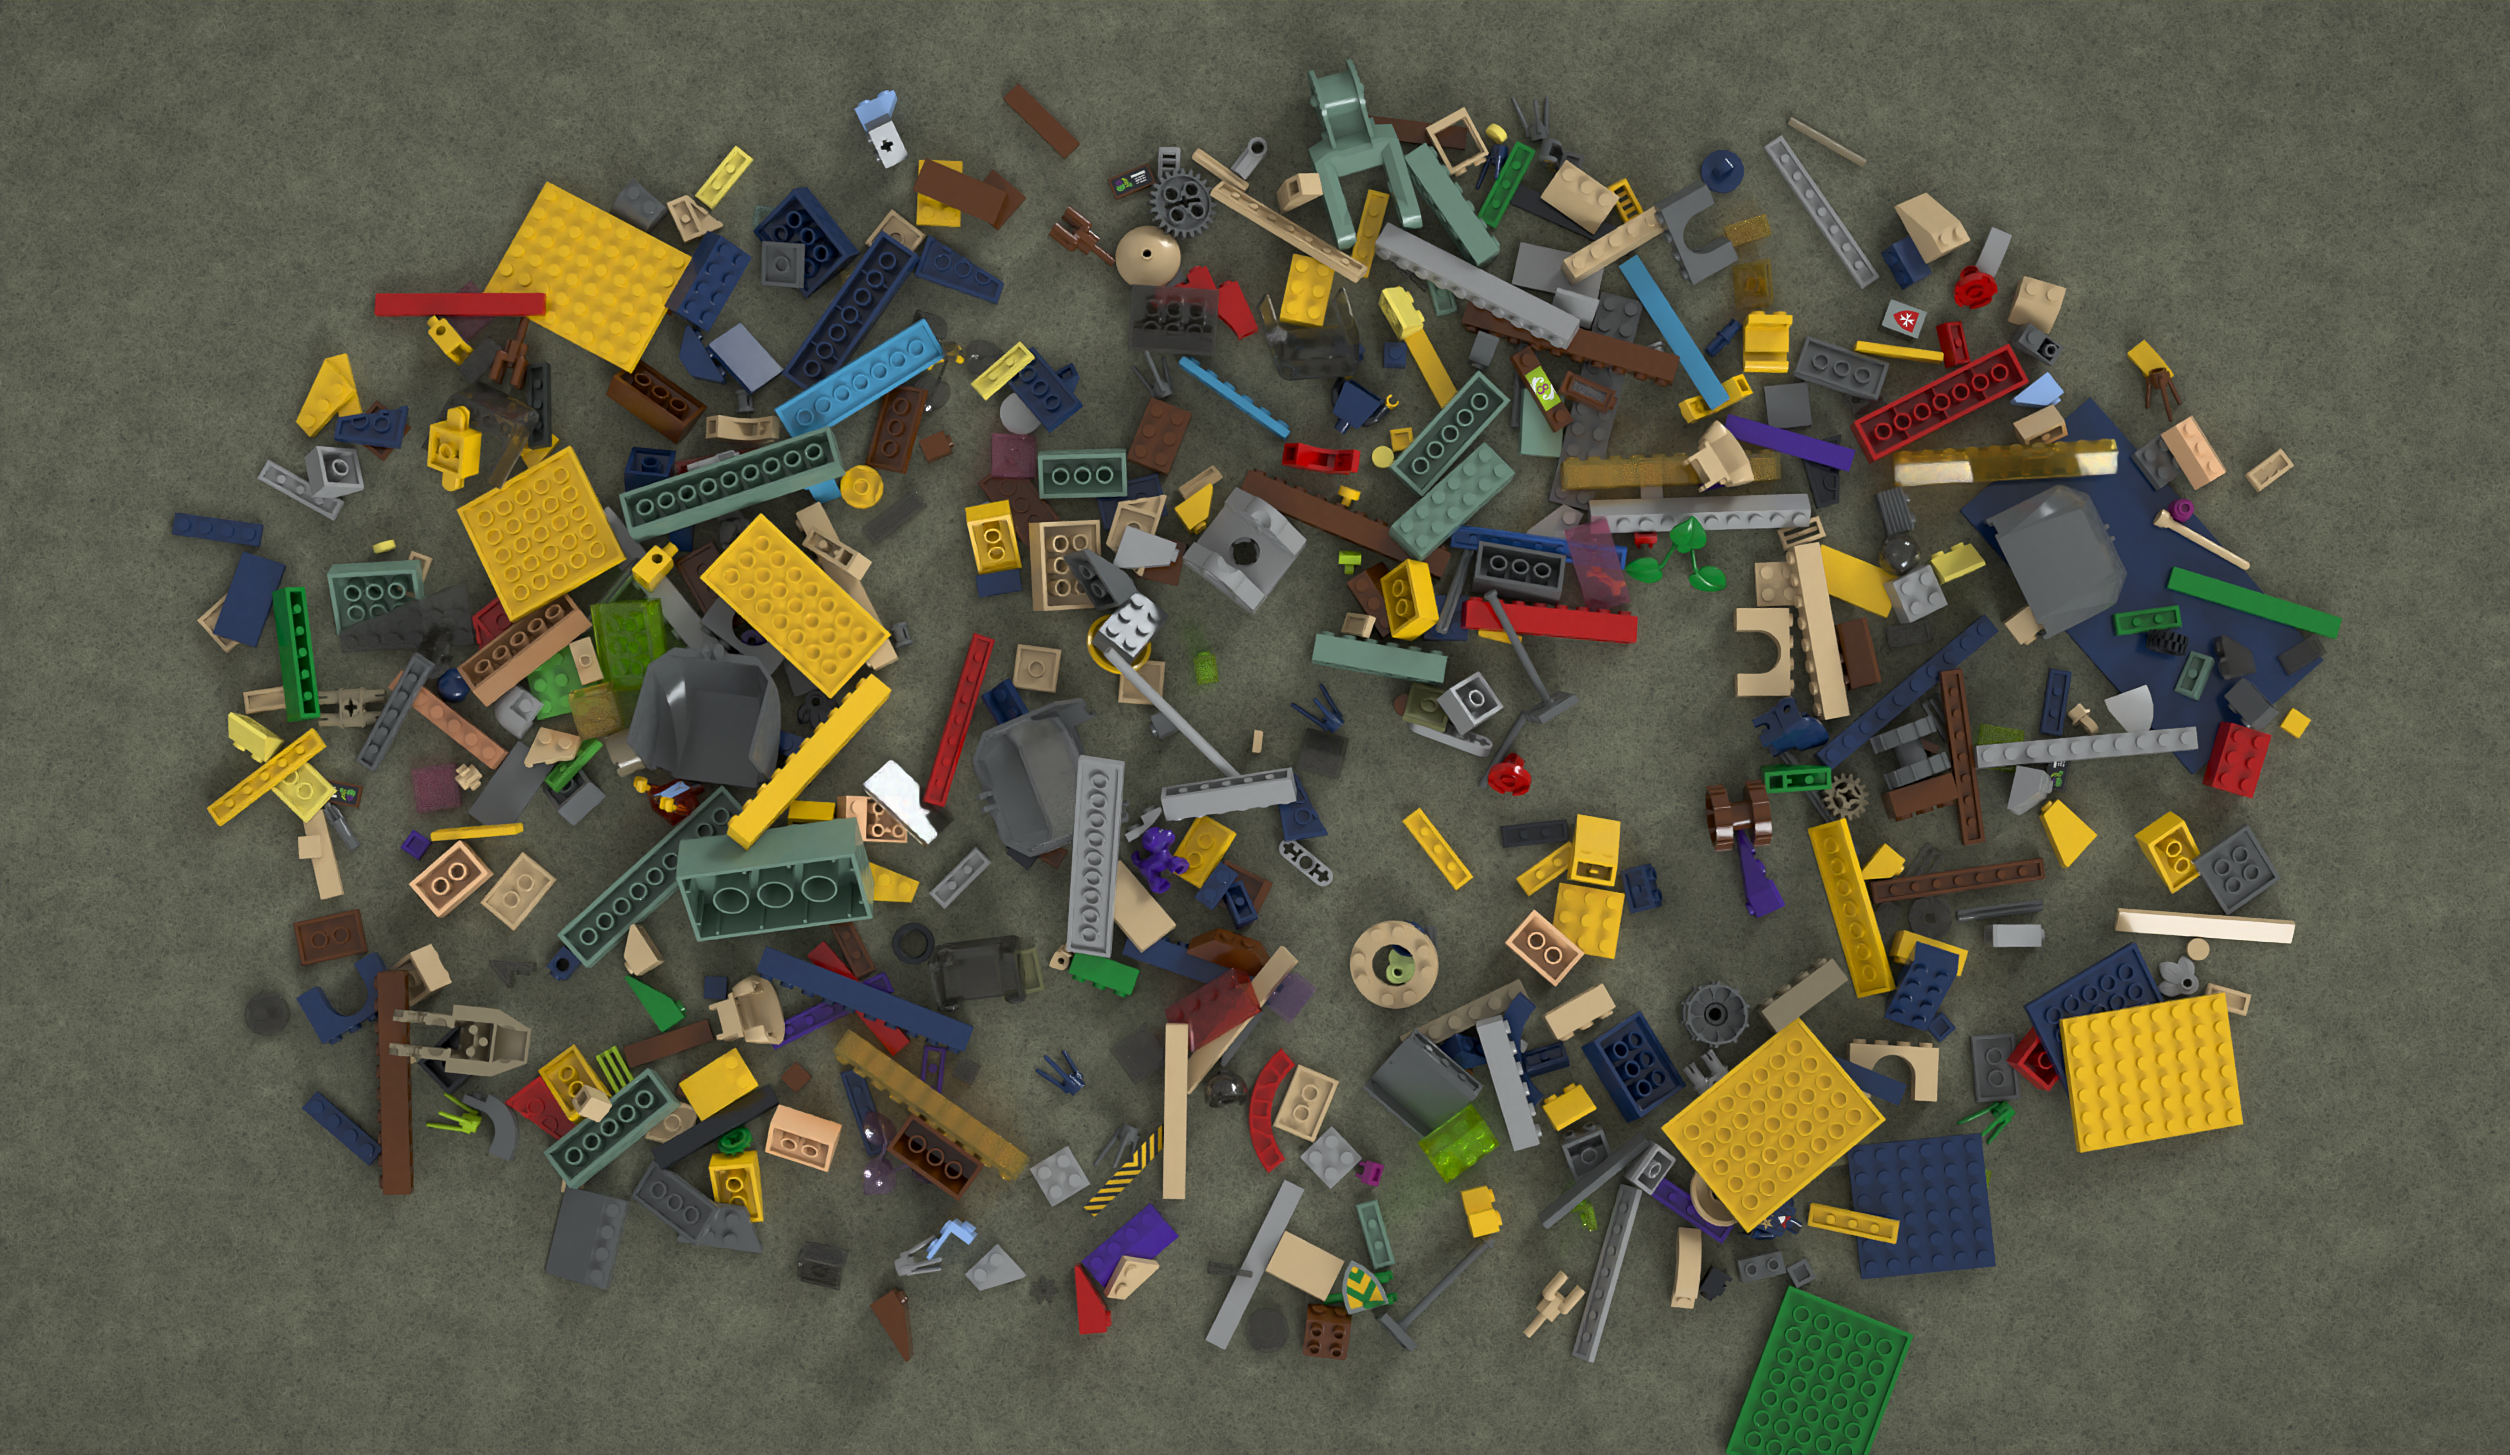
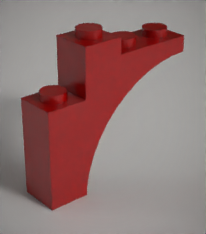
M1196 266L1190 269L1189 274H1186L1187 284L1184 282L1172 287V291L1167 293L1161 291L1153 295V299L1150 300L1154 312L1176 306H1188L1205 310L1225 322L1232 329L1238 340L1258 332V326L1238 282L1229 280L1220 284V288L1217 289L1207 266L1202 268L1201 266Z

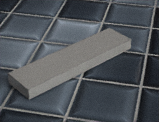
M267 460L257 478L335 521L345 504L344 501L337 497H312L308 481L270 460Z

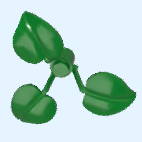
M1694 515L1671 529L1670 539L1672 540V546L1661 564L1658 565L1657 560L1654 558L1643 557L1628 563L1624 568L1628 575L1638 581L1655 583L1662 578L1663 572L1661 569L1667 563L1674 549L1677 548L1680 553H1688L1690 551L1692 567L1695 573L1690 574L1688 580L1694 588L1706 592H1715L1727 587L1726 577L1720 569L1714 566H1703L1698 569L1696 566L1694 549L1702 548L1706 544L1707 537L1702 525Z

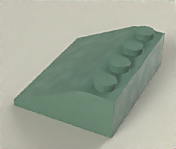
M421 560L333 564L327 577L337 635L422 631L426 629ZM398 585L402 587V591L397 589ZM406 591L415 592V598L405 595Z

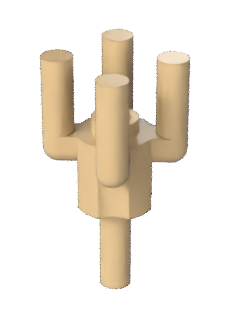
M1561 1270L1542 1291L1544 1298L1535 1307L1540 1313L1523 1332L1529 1338L1546 1319L1553 1322L1560 1313L1568 1314L1586 1293L1581 1287L1576 1285L1566 1298L1562 1296L1558 1290L1568 1277Z

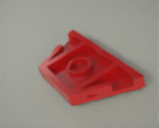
M496 597L472 617L479 649L481 650L516 623L510 622L499 597Z

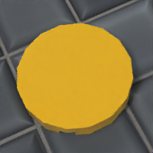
M858 465L845 472L846 475H843L840 481V492L848 505L858 509H866L874 506L880 500L884 484L881 476L875 469L869 466Z

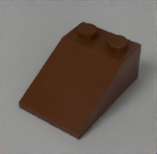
M895 1287L875 1300L870 1307L905 1362H907L914 1356L909 1305L907 1304L909 1298L903 1289L899 1290Z

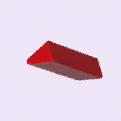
M1946 322L1936 326L1941 352L1944 353L1945 368L1971 363L1962 322Z

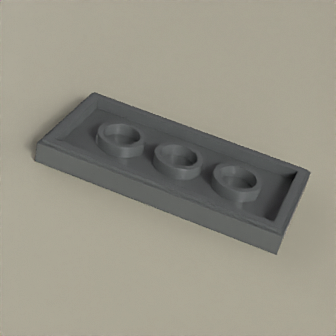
M1806 336L1793 376L1877 403L1890 363Z
M518 740L472 805L468 814L484 825L516 823L555 765H546L545 762L533 764V767H526L524 761L530 748Z
M656 1159L652 1160L630 1196L695 1246H700L722 1210L720 1206L671 1169L666 1168L662 1171Z

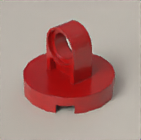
M1975 266L1965 267L1960 273V280L1953 288L1956 304L1962 308V305L1969 306L1970 309L1980 308L1989 304L1992 301V296L1994 294L1997 295L1998 292L1995 279L1989 274L1980 273Z
M1514 752L1510 753L1503 763L1493 765L1488 773V784L1492 789L1501 794H1504L1505 791L1513 792L1512 796L1527 793L1532 779L1531 775L1523 769L1524 759Z

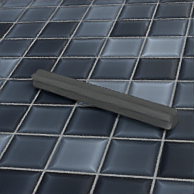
M1468 548L1463 550L1436 626V632L1446 634L1474 558V551Z
M634 558L586 616L592 626L572 640L573 642L584 639L632 582L634 577L631 569L641 559Z

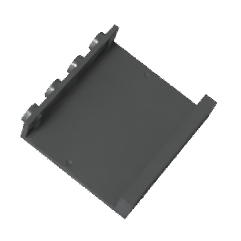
M1415 1028L1373 1074L1363 1088L1372 1098L1378 1100L1388 1112L1393 1113L1406 1127L1413 1130L1422 1141L1427 1142L1431 1146L1438 1135L1462 1109L1477 1097L1483 1085Z

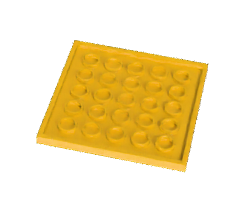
M571 446L566 447L457 509L501 604L512 623L627 559Z

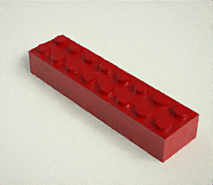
M2007 344L1854 421L1850 428L1868 463L1871 464L2020 389L2029 383V380L2010 344Z

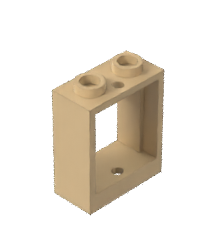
M1465 107L1425 129L1441 162L1448 168L1451 175L1455 174L1458 177L1467 172L1466 167L1474 164L1476 167L1486 161L1485 157L1488 156L1489 152ZM1463 120L1480 153L1452 168L1435 134Z

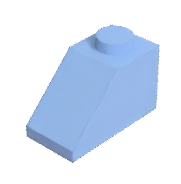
M2047 372L2009 402L2011 405L2043 409L2047 405H2056L2060 402L2059 396L2064 392Z

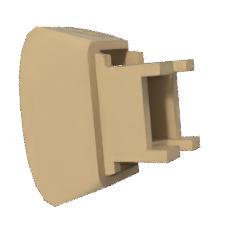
M1717 420L1709 426L1698 441L1700 445L1698 447L1699 452L1682 462L1683 466L1691 463L1704 485L1698 489L1700 493L1717 482L1720 485L1724 484L1726 487L1748 484L1754 480L1750 462L1742 447L1732 433Z
M751 975L732 988L733 993L728 994L729 999L709 1005L710 1010L717 1009L723 1030L722 1034L716 1035L717 1040L724 1039V1041L730 1042L745 1037L746 1042L778 1045L783 1041L785 1022L780 1000L773 984L766 979Z

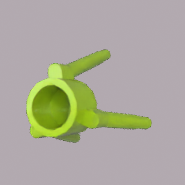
M444 1092V1096L469 1113H463L462 1117L439 1111V1115L458 1121L461 1126L427 1122L426 1126L462 1131L470 1134V1132L476 1133L482 1119L478 1115L479 1111L470 1108L456 1097Z

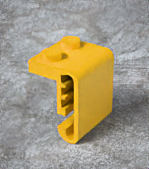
M1753 311L1751 314H1748L1743 322V372H1788L1789 361H1787V353L1789 352V327L1792 325V315H1786V312L1783 311L1773 312V315H1765L1763 311Z

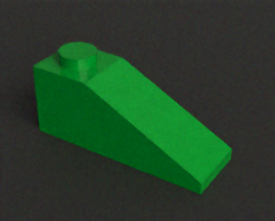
M1793 764L1760 766L1761 780L1765 784L1767 794L1832 789L1830 766Z
M632 975L625 977V980L661 1032H666L687 1017L684 1013L687 1009L680 1000L676 1001L673 997Z

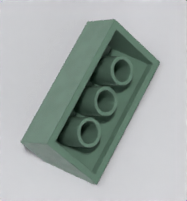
M1126 448L1039 451L1040 499L1127 496Z

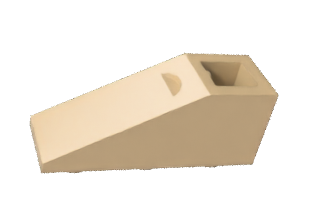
M1298 173L1284 181L1276 193L1281 214L1323 195L1319 173Z

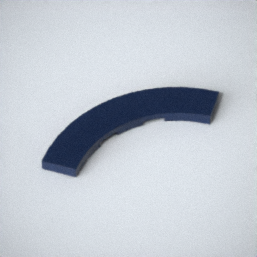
M1519 992L1508 1007L1503 1021L1508 1020L1511 1033H1508L1509 1041H1514L1517 1049V1054H1514L1515 1061H1520L1524 1073L1520 1077L1522 1083L1527 1082L1530 1092V1095L1526 1096L1528 1104L1533 1102L1535 1106L1544 1095L1535 1087L1524 1070L1521 1053V1035L1527 1019L1537 1006Z

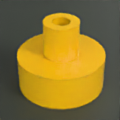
M1340 485L1338 494L1343 496L1341 504L1349 507L1352 499L1359 500L1361 492Z

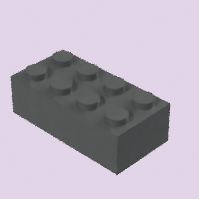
M1479 541L1471 591L1486 594L1495 589L1497 592L1496 596L1558 605L1562 593L1566 555Z

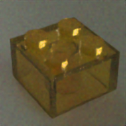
M613 681L569 693L568 702L581 741L624 729L625 720Z

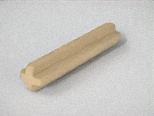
M1198 148L1192 155V159L1219 179L1243 193L1248 189V182L1203 150Z

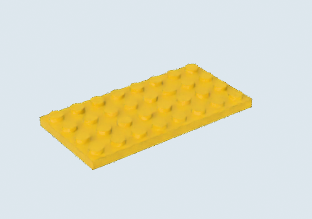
M762 513L700 576L711 589L830 699L891 635Z

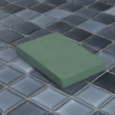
M1521 389L1518 454L1559 458L1562 450L1563 428L1553 433L1528 389ZM1559 395L1560 398H1561V400H1562L1563 403H1564V398H1565V397Z

